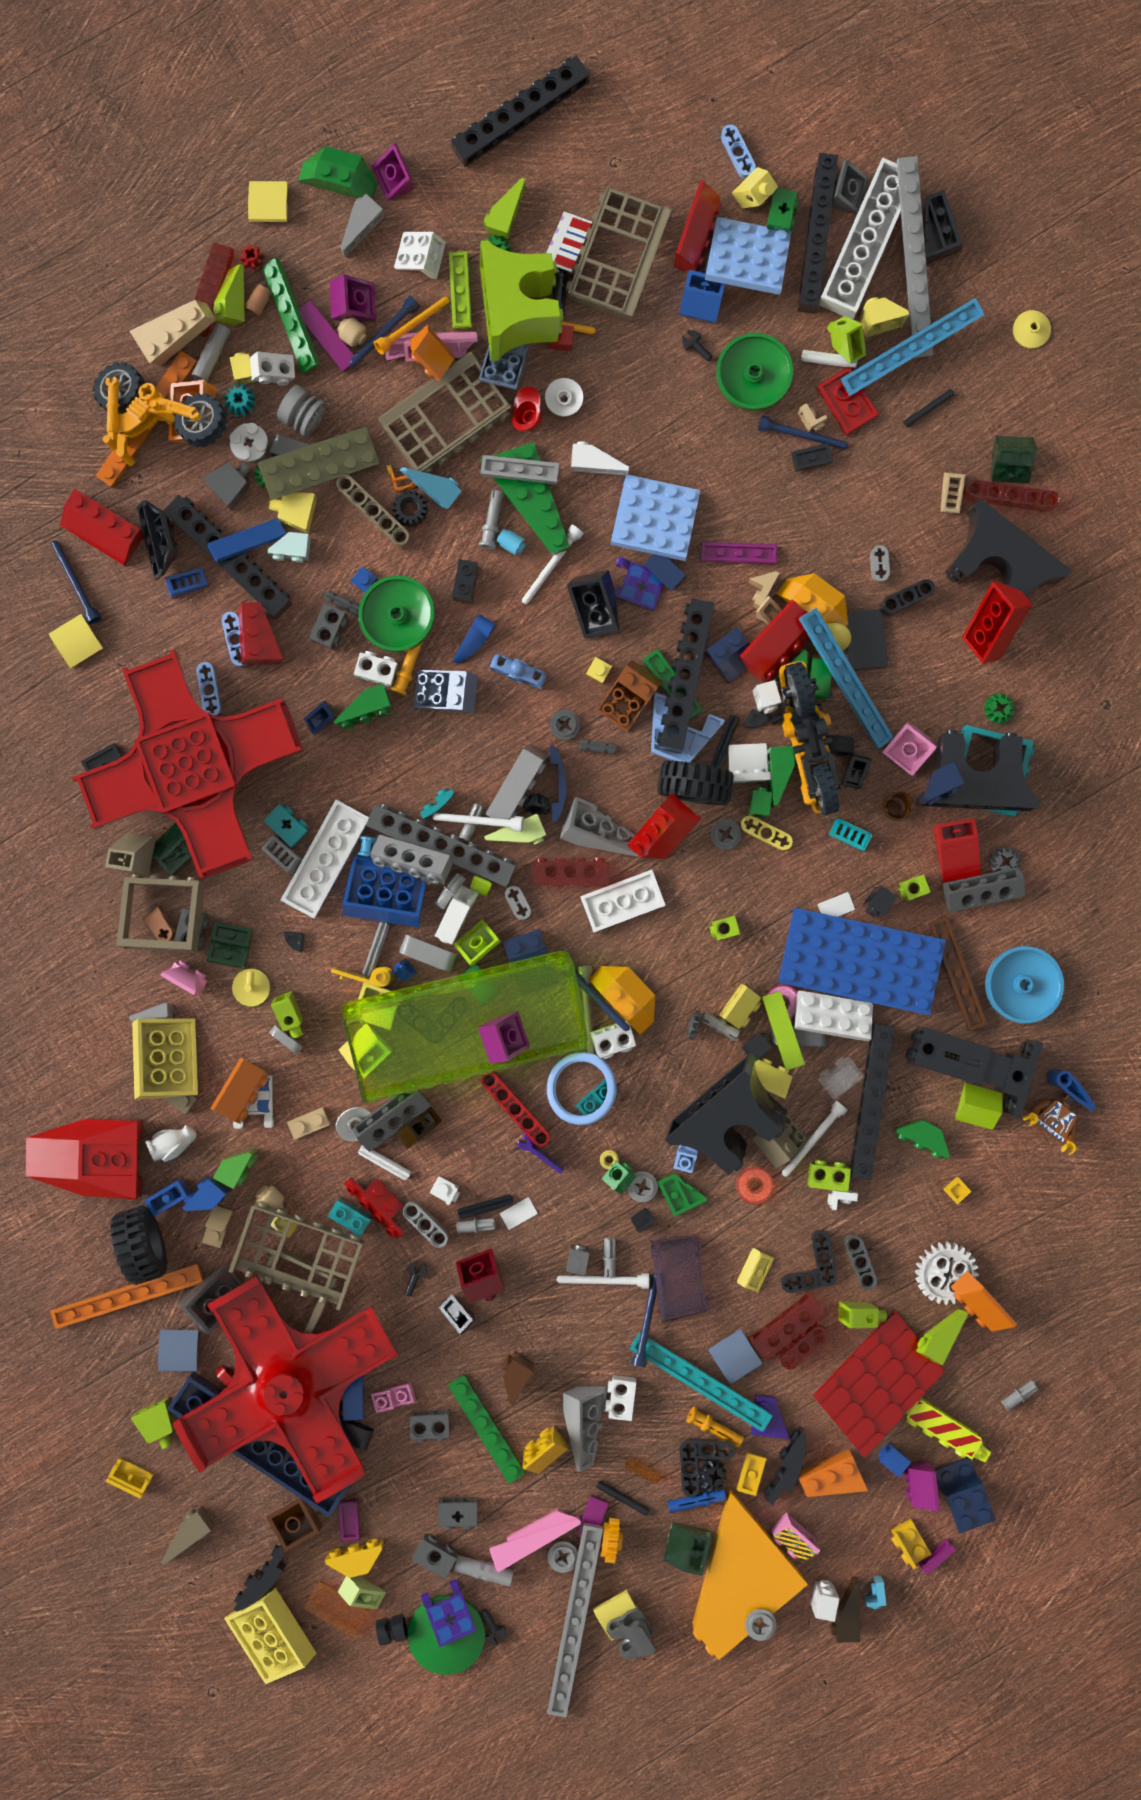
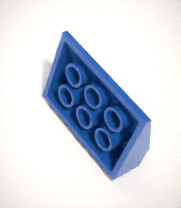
M354 855L342 904L343 916L419 928L427 882L422 881L421 877L415 878L405 872H396L392 868L379 867L373 863L372 858Z

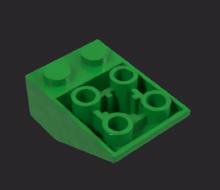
M384 684L365 689L334 721L335 725L343 728V730L353 728L355 723L361 722L365 724L373 721V717L379 716L383 718L391 715L390 712L394 711L387 688Z

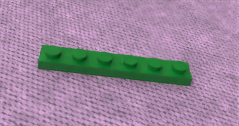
M274 258L263 266L262 269L301 372L308 374L318 367L320 363L281 261L278 258Z
M465 1373L450 1382L448 1387L507 1482L510 1484L523 1476L526 1471Z

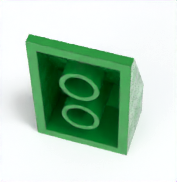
M793 746L770 747L767 750L768 772H770L771 780L768 781V791L773 792L771 808L778 806L795 762H797Z

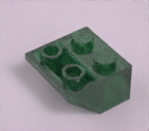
M995 436L991 459V482H1030L1037 452L1034 437Z
M176 822L155 842L153 851L155 860L170 876H176L193 860L185 837Z
M672 1522L664 1561L683 1572L703 1576L711 1542L710 1530Z

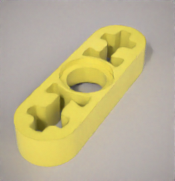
M746 816L741 820L740 827L743 832L782 851L792 846L793 840L789 834L753 816ZM752 820L754 826L758 827V823L762 826L758 829L757 834H755L756 829H746L747 825L744 822ZM763 828L771 830L772 835L770 838L765 839L762 837L761 830ZM777 832L779 834L776 837L780 839L786 837L788 845H784L783 847H781L780 841L775 840L774 843H772L771 840L775 837V833Z

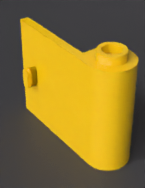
M389 967L374 969L370 977L340 968H332L331 970L332 973L340 975L341 980H344L343 976L377 987L390 985L395 979V974H391L393 970Z

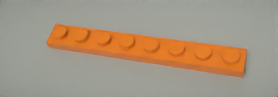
M180 351L157 384L156 388L159 393L167 400H170L171 383L186 382L196 367L197 361L183 351ZM159 420L154 423L151 430L146 429L137 437H128L127 454L129 456L135 457ZM114 450L110 453L96 474V477L114 488L129 465Z
M199 1263L165 1273L163 1277L139 1285L130 1284L52 1309L50 1313L55 1329L197 1285L204 1278Z

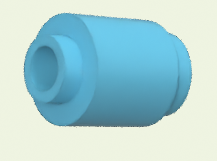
M503 529L496 541L500 544V547L513 555L521 554L526 546L524 543L525 539L510 529Z

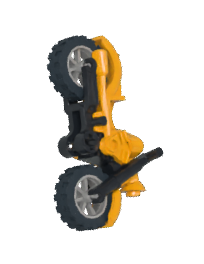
M803 661L783 665L779 669L781 692L783 693L781 713L771 717L770 720L773 725L784 720L782 724L785 737H789L792 741L793 751L802 780L801 791L804 803L811 805L815 813L822 812L824 816L839 812L840 805L837 791L842 790L841 782L838 777L833 754L830 753L828 744L833 743L831 736L825 737L828 735L827 727L831 725V720L828 713L824 714L821 712L822 704L814 703L815 691L819 690L818 685H816V678H808L807 666Z

